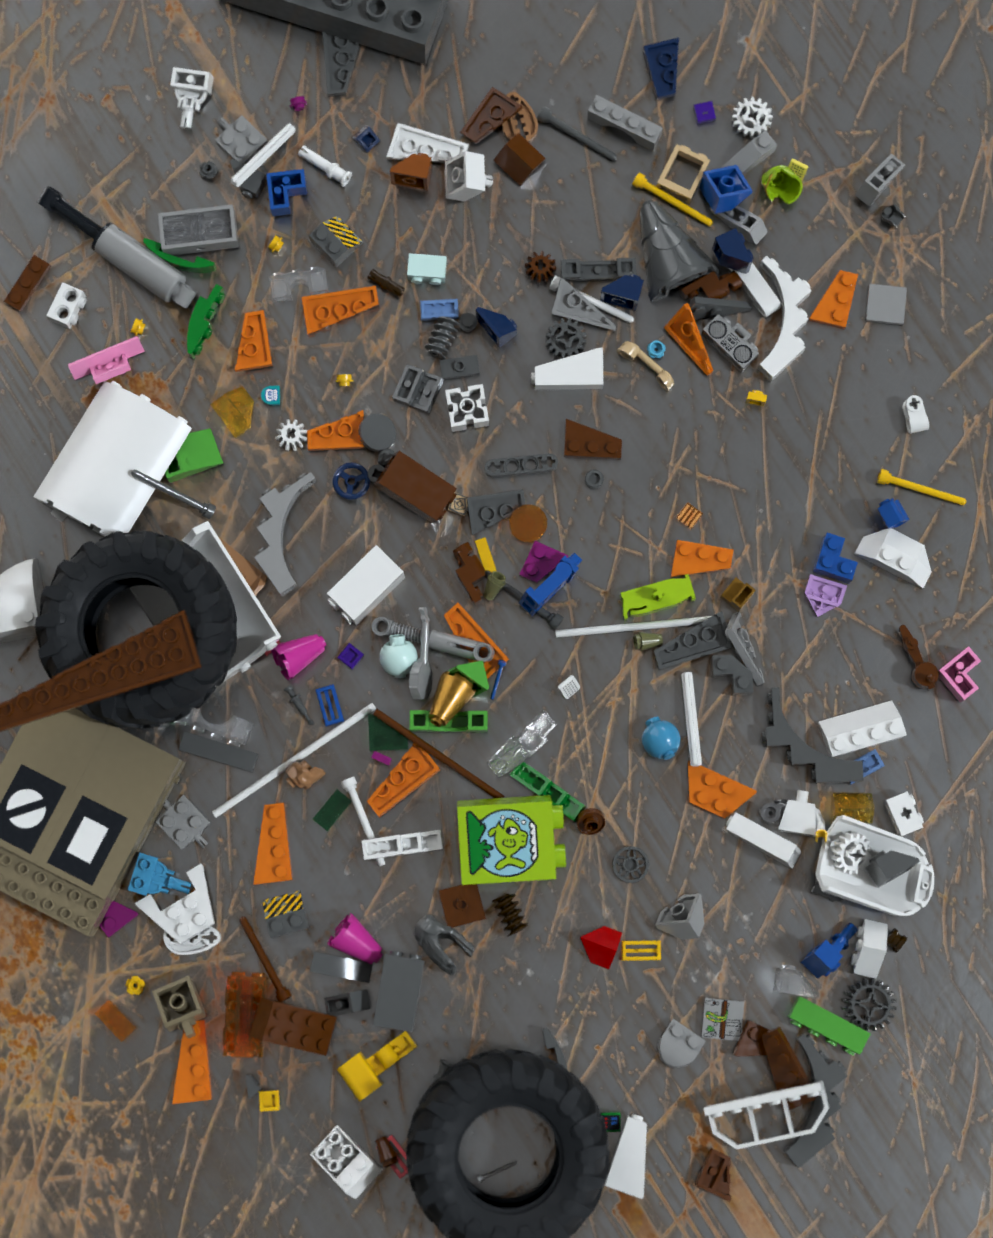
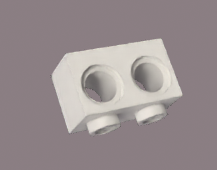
M62 282L46 316L51 322L71 329L72 325L77 323L79 317L77 314L80 308L83 309L86 304V295L82 290ZM71 295H76V299L74 301H68V298ZM68 312V316L60 318L61 313Z

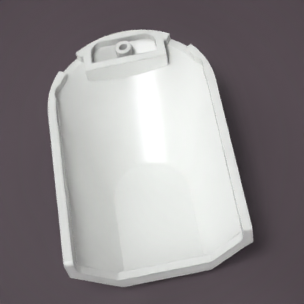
M845 815L836 817L827 831V842H825L824 838L822 839L815 874L822 892L890 915L908 916L915 914L927 905L934 889L932 864L929 865L924 850L909 839ZM854 831L866 836L865 839L870 841L868 846L872 847V849L868 853L872 857L867 858L868 862L876 854L882 851L887 853L891 850L917 857L920 862L911 870L878 888L866 870L869 864L863 865L864 870L858 869V874L852 873L849 875L839 871L838 867L834 866L836 861L832 860L831 857L835 855L832 849H836L837 846L834 843L840 842L839 837H845L846 832L852 833Z

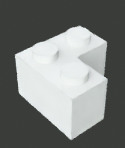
M864 919L863 925L858 927L857 953H853L851 958V965H854V974L877 978L887 951L888 924Z

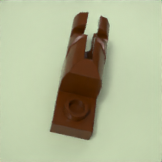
M734 270L719 276V279L713 271L682 288L680 295L683 300L688 298L691 300L694 296L697 297L700 292L705 298L722 299L729 295L730 289L734 292L740 289L743 284Z
M466 542L453 550L458 566H461L455 572L476 606L482 602L481 596L483 594L478 586L474 587L473 585L485 578V568L477 555L469 556L473 549L469 542Z

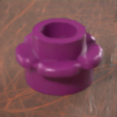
M304 96L294 97L290 99L291 105L289 107L293 108L294 111H301L305 109L307 101H305Z

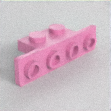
M138 336L72 362L68 364L74 380L92 373L95 383L98 384L130 371L128 358L145 351Z

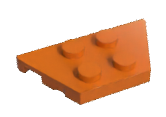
M690 760L687 762L689 803L725 819L757 792L704 766L693 767L690 765Z

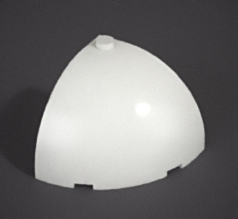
M37 558L20 562L0 574V643L36 636L35 622L36 617L40 616V599L43 592Z

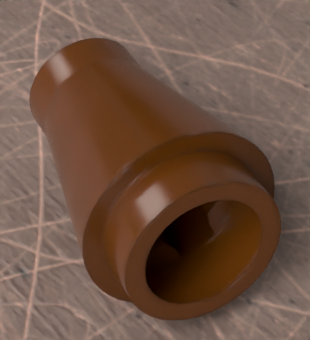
M384 1136L375 1140L380 1164L384 1168L398 1162V1155L387 1140V1137Z

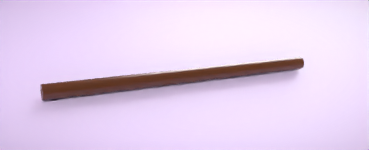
M376 709L373 713L375 717L493 798H504L503 794L379 709Z

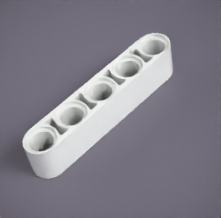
M753 263L747 274L735 271L742 281V288L763 317H768L782 307L779 299Z

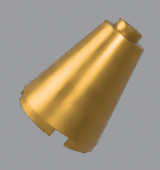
M446 671L440 676L429 713L430 722L437 727L445 726L476 692V689H472L473 684L459 674L455 673L452 676L448 675L449 671Z

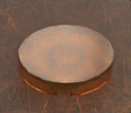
M524 504L512 512L509 519V527L517 539L524 542H533L540 539L546 531L547 518L539 507L532 504Z

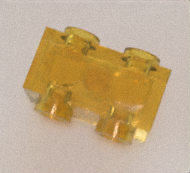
M833 793L831 804L833 822L837 816L845 815L864 823H873L875 808L872 793Z

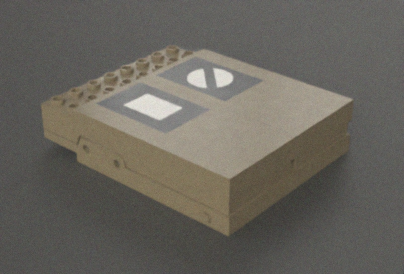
M76 708L22 725L0 765V891L87 936L94 937L155 824L165 801L168 799L174 785L180 781L179 776L186 763L118 727L92 719Z

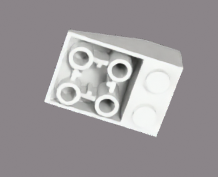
M338 1125L310 1154L342 1190L354 1199H357L383 1170Z

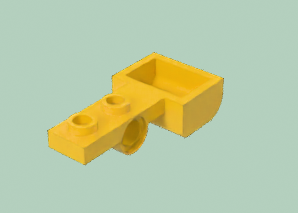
M404 1031L368 1059L365 1058L362 1052H359L336 1070L360 1102L384 1084L378 1075L415 1049L417 1044L409 1033Z

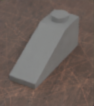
M765 130L751 140L721 168L737 165L744 175L773 154L777 144Z
M890 154L863 182L855 196L870 207L901 172L905 164Z
M739 205L731 211L714 214L731 229L736 228L738 233H742L744 239L754 245H757L768 232L762 218Z

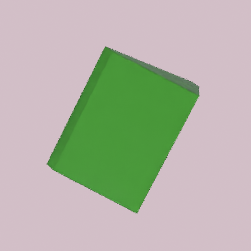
M483 661L457 665L448 670L450 672L448 675L454 676L455 673L459 674L473 684L472 689H476L473 697L487 691L489 688Z

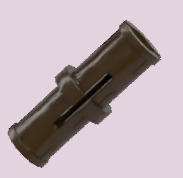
M372 269L367 277L368 280L379 285L383 291L387 290L397 296V298H400L405 291V288L392 281L391 277H386L375 269Z

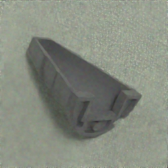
M648 200L642 204L643 207L640 209L641 244H643L644 267L646 268L647 290L651 303L668 296L669 290L698 277L702 278L713 271L715 274H719L716 264L657 201Z

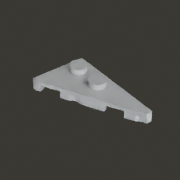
M561 278L552 314L611 330L616 329V325L564 278Z
M739 611L732 615L725 634L727 639L734 645L736 654L741 657L747 669L752 672L753 679L758 686L764 684L765 681L761 668L757 669L752 658H755L756 654L749 639L747 629L740 626L739 618L742 616Z

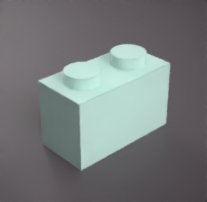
M409 253L408 281L415 284L430 282L432 285L445 283L447 256Z

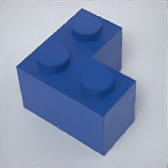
M304 169L266 173L272 216L291 214L289 196L307 194Z
M828 532L825 534L813 569L814 573L847 584L853 580L858 562L840 557L845 538Z

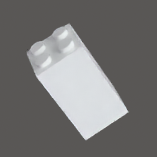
M376 545L327 593L329 597L328 602L336 611L339 609L342 611V617L349 624L354 623L357 626L405 579L404 572Z

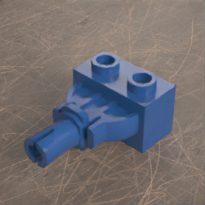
M849 923L839 934L836 933L831 937L833 939L831 943L825 940L814 947L801 963L817 979L823 975L827 977L841 965L839 961L843 956L840 954V951L842 949L846 950L849 947L848 942L858 931L857 927Z

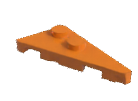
M686 303L664 326V329L708 376L713 372V368L690 305Z

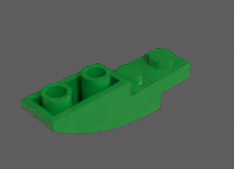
M218 284L214 286L207 299L199 297L192 312L187 332V351L192 359L201 353L203 349L202 344L205 339L208 340L213 330L208 320H212L216 313L215 308L225 298V291Z

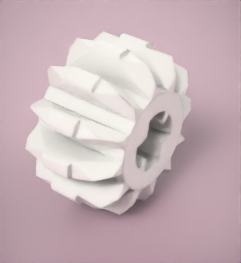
M287 419L286 426L280 423L282 429H276V433L279 435L275 437L276 441H281L279 446L281 448L285 446L286 451H289L291 447L293 451H297V445L303 448L302 442H307L305 437L307 430H302L304 424L298 425L296 419L293 421V424ZM290 432H292V434H293V432H295V433H294V434H295V437H294V438H291V437H290V439H289L288 434H289Z

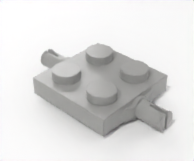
M242 115L230 125L223 117L217 121V124L224 131L215 140L216 143L232 159L246 164L268 143V140Z
M185 795L172 804L166 800L163 805L166 810L155 822L182 850L194 841L204 849L209 843L201 835L211 822Z

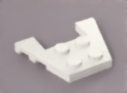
M202 864L186 872L196 890L162 911L151 894L135 903L137 907L180 944L215 924Z

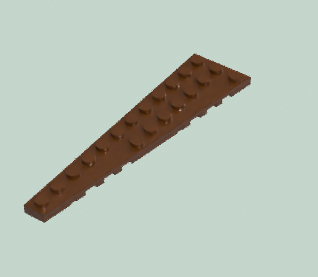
M182 610L161 621V623L149 627L135 636H131L124 642L88 658L8 701L2 702L0 704V732L202 668L186 611Z

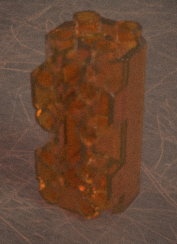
M231 972V976H227V987L225 988V1027L223 1028L222 1041L224 1046L223 1056H229L230 1053V1057L254 1058L259 1053L258 1058L264 1057L265 1041L251 1037L250 1033L260 998H267L268 977H265V973H251V976H245V972Z

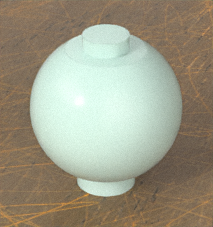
M404 634L390 635L389 641L383 645L379 655L380 664L384 671L395 678H405L406 674L410 673L414 662L418 659L415 646L410 641H405Z

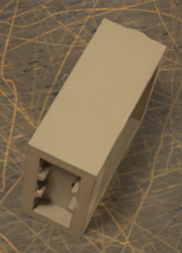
M676 144L656 187L690 205L700 185L703 172L707 171L710 160L702 153H694L689 147ZM677 155L702 166L690 190L666 179Z

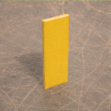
M486 537L475 540L485 571H497Z

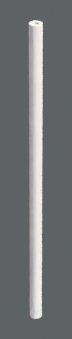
M369 704L212 811L213 815L217 818L285 772L291 764L301 761L376 710L374 704Z

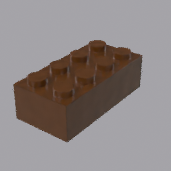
M261 997L250 1036L261 1041L326 1056L337 1017Z

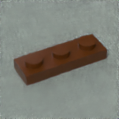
M33 255L5 298L4 303L22 312L51 265Z

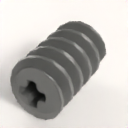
M439 316L437 318L438 323L434 324L435 330L431 331L433 337L428 338L429 343L425 345V349L437 358L446 359L442 352H449L445 346L452 345L448 339H455L451 332L457 333L458 330L454 328V325L460 326V324L449 317Z

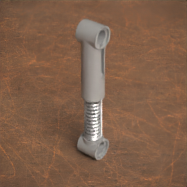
M377 617L372 622V631L378 636L389 637L394 634H404L408 641L421 643V628L418 630V628L414 629V627L411 628L408 625L405 626L403 624L402 626L401 623L398 625V622L396 623L387 617ZM382 621L387 624V628L383 632L378 628L379 623ZM437 630L429 631L428 648L483 662H489L494 657V648L488 643ZM457 644L472 647L474 649L473 651H469L457 648L456 646ZM486 647L489 651L488 656L482 658L479 654L480 649Z

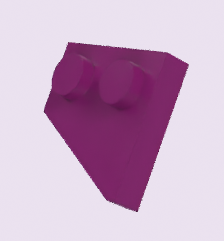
M535 541L519 576L537 584L556 568L564 556L568 558V555Z

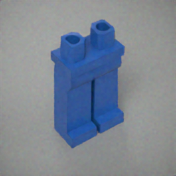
M573 553L569 558L564 556L557 564L553 573L537 589L534 590L529 587L524 592L519 604L533 616L566 582L569 583L574 578L582 559L576 553Z

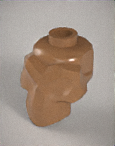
M303 760L301 763L294 762L286 769L288 777L285 780L293 788L297 786L309 789L312 784L316 783L326 773L323 769L312 768Z

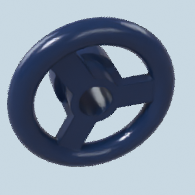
M345 463L333 475V488L344 499H358L365 495L370 487L368 471L358 463ZM355 468L362 474L357 476L348 475L344 470ZM339 476H341L345 480L344 485L347 489L346 493L343 492L339 487ZM354 479L355 483L351 485L348 481ZM365 480L362 490L352 494L353 491L359 488V481Z

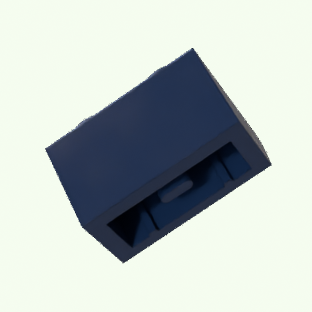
M735 228L715 237L712 250L719 264L744 274L749 273L754 258L750 249L747 250L744 245L745 239L742 233H738Z

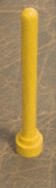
M639 172L635 177L632 186L637 189L645 188L707 226L713 224L710 218L649 183L648 179L645 178L646 176Z
M881 469L877 477V483L881 485L891 483L959 505L966 504L965 498L894 477L885 469Z

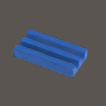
M334 684L315 689L325 726L344 722ZM330 689L337 708L338 719L335 718L328 690ZM323 691L330 711L331 721H328L320 692Z

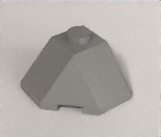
M700 893L682 895L677 899V904L670 909L666 907L660 912L655 925L656 928L682 940L700 937L705 924Z

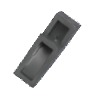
M314 952L310 971L369 983L373 964Z

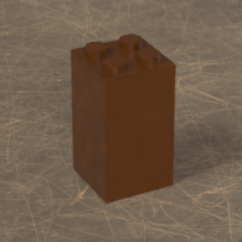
M401 451L393 454L374 484V487L429 523L441 520L446 513L444 508L446 505L451 504L457 495L454 493L457 489L456 487Z

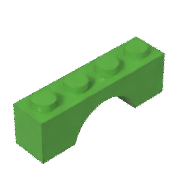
M410 710L411 732H488V711L458 712L445 726L437 727L430 722V710Z

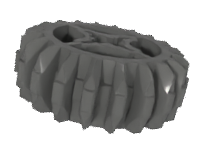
M863 978V985L857 980V988L854 985H850L849 987L853 992H845L847 996H850V999H843V1002L849 1003V1006L843 1007V1010H850V1013L846 1014V1018L853 1016L854 1018L850 1023L855 1024L858 1021L857 1026L860 1028L864 1024L865 1031L869 1030L870 1025L872 1031L877 1030L876 1025L883 1029V1021L886 1024H890L887 1016L891 1018L895 1016L890 1013V1010L897 1009V1007L891 1006V1003H895L896 999L889 998L894 992H886L889 989L888 985L881 988L883 984L881 980L875 985V978H871L870 984L867 978ZM866 988H869V991L863 1000L856 999V996L859 994V992ZM875 989L881 993L885 1004L879 1003L876 1000ZM871 999L872 1003L879 1005V1007H870V1010H868V1007L861 1004V1002L866 1003ZM855 1005L863 1008L865 1020L859 1017L855 1010ZM875 1010H884L878 1019L871 1021Z

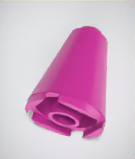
M313 634L278 643L271 650V654L276 665H279L282 669L280 671L285 679L290 680L325 651L326 642L322 636Z
M352 913L347 914L335 928V937L330 936L327 945L369 964L377 963L383 956L381 946Z

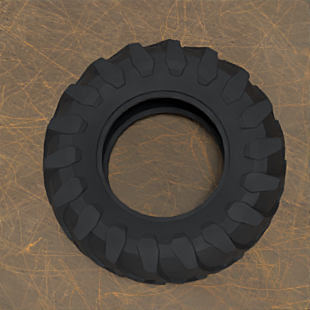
M144 530L132 531L131 534L118 531L99 539V542L88 541L79 548L73 557L70 558V561L63 560L57 566L50 586H45L41 593L40 616L36 617L35 632L40 648L38 650L39 658L50 679L99 653L96 643V627L103 608L119 592L140 585H150L165 589L175 602L178 612L186 611L202 665L200 669L76 709H79L86 716L107 725L110 724L120 728L146 729L178 721L191 713L192 708L197 709L203 706L216 690L215 686H220L226 678L237 645L235 606L223 578L213 564L207 561L199 551L183 541L168 535L163 536Z
M505 1049V1052L492 1050L471 1056V1059H463L456 1063L427 1089L419 1101L420 1106L414 1112L408 1130L406 1146L407 1171L412 1191L415 1192L417 1202L430 1222L435 1223L438 1231L445 1237L570 1238L584 1221L592 1215L600 1200L608 1176L609 1139L604 1118L595 1099L572 1072L567 1071L562 1065L542 1055L537 1056L528 1051ZM500 1107L524 1108L537 1114L552 1129L556 1141V1154L553 1166L545 1180L537 1188L525 1195L514 1198H498L485 1194L474 1187L462 1172L458 1161L461 1140L468 1127L482 1114Z

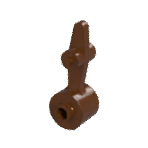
M901 625L899 632L903 641V649L908 652L915 664L911 675L912 681L917 687L930 690L935 687L934 684L938 680L939 671L934 664L923 661L918 648V641L913 638L905 625Z

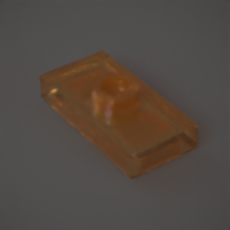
M108 1000L95 1013L121 1042L136 1029V1026L111 1000Z

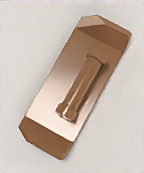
M219 537L256 596L264 587L267 576Z

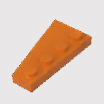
M457 602L444 614L454 635L488 643L494 648L495 654L493 659L489 662H483L487 680L499 669V660L506 662L510 660L460 603ZM460 645L461 649L473 651L474 649L472 647ZM486 647L480 649L479 654L482 658L488 656L489 651ZM468 659L469 663L477 662L476 660Z

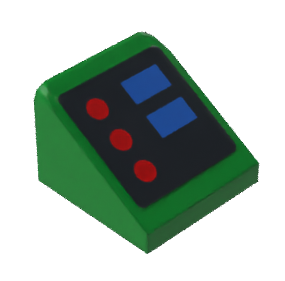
M600 1112L604 1118L607 1132H621V1112Z

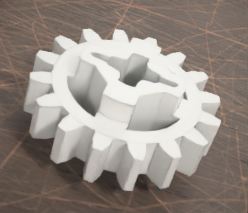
M751 97V101L744 98L743 104L738 102V108H734V115H732V120L735 121L733 127H738L737 133L743 131V137L750 134V138L753 139L754 134L758 136L761 134V131L764 132L765 130L767 131V128H770V121H772L773 115H769L771 108L766 109L767 102L761 104V98L754 101V97ZM744 110V115L740 117L741 112ZM764 118V122L760 126V121Z
M854 831L852 833L846 832L845 837H839V843H834L837 847L832 849L835 855L831 858L836 861L834 866L838 867L839 871L849 875L852 873L858 874V869L864 870L863 865L869 864L867 858L872 857V855L868 851L872 847L868 846L870 841L865 839L866 836Z

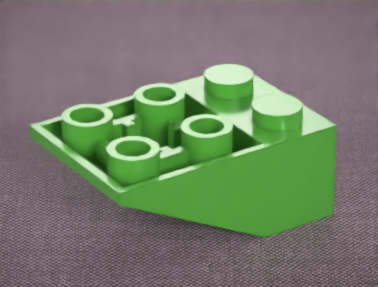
M211 428L188 434L165 472L166 478L170 483L224 464Z

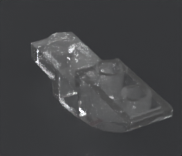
M542 710L518 737L512 736L487 764L498 777L506 774L527 760L548 741L546 736L556 726V723L546 711Z

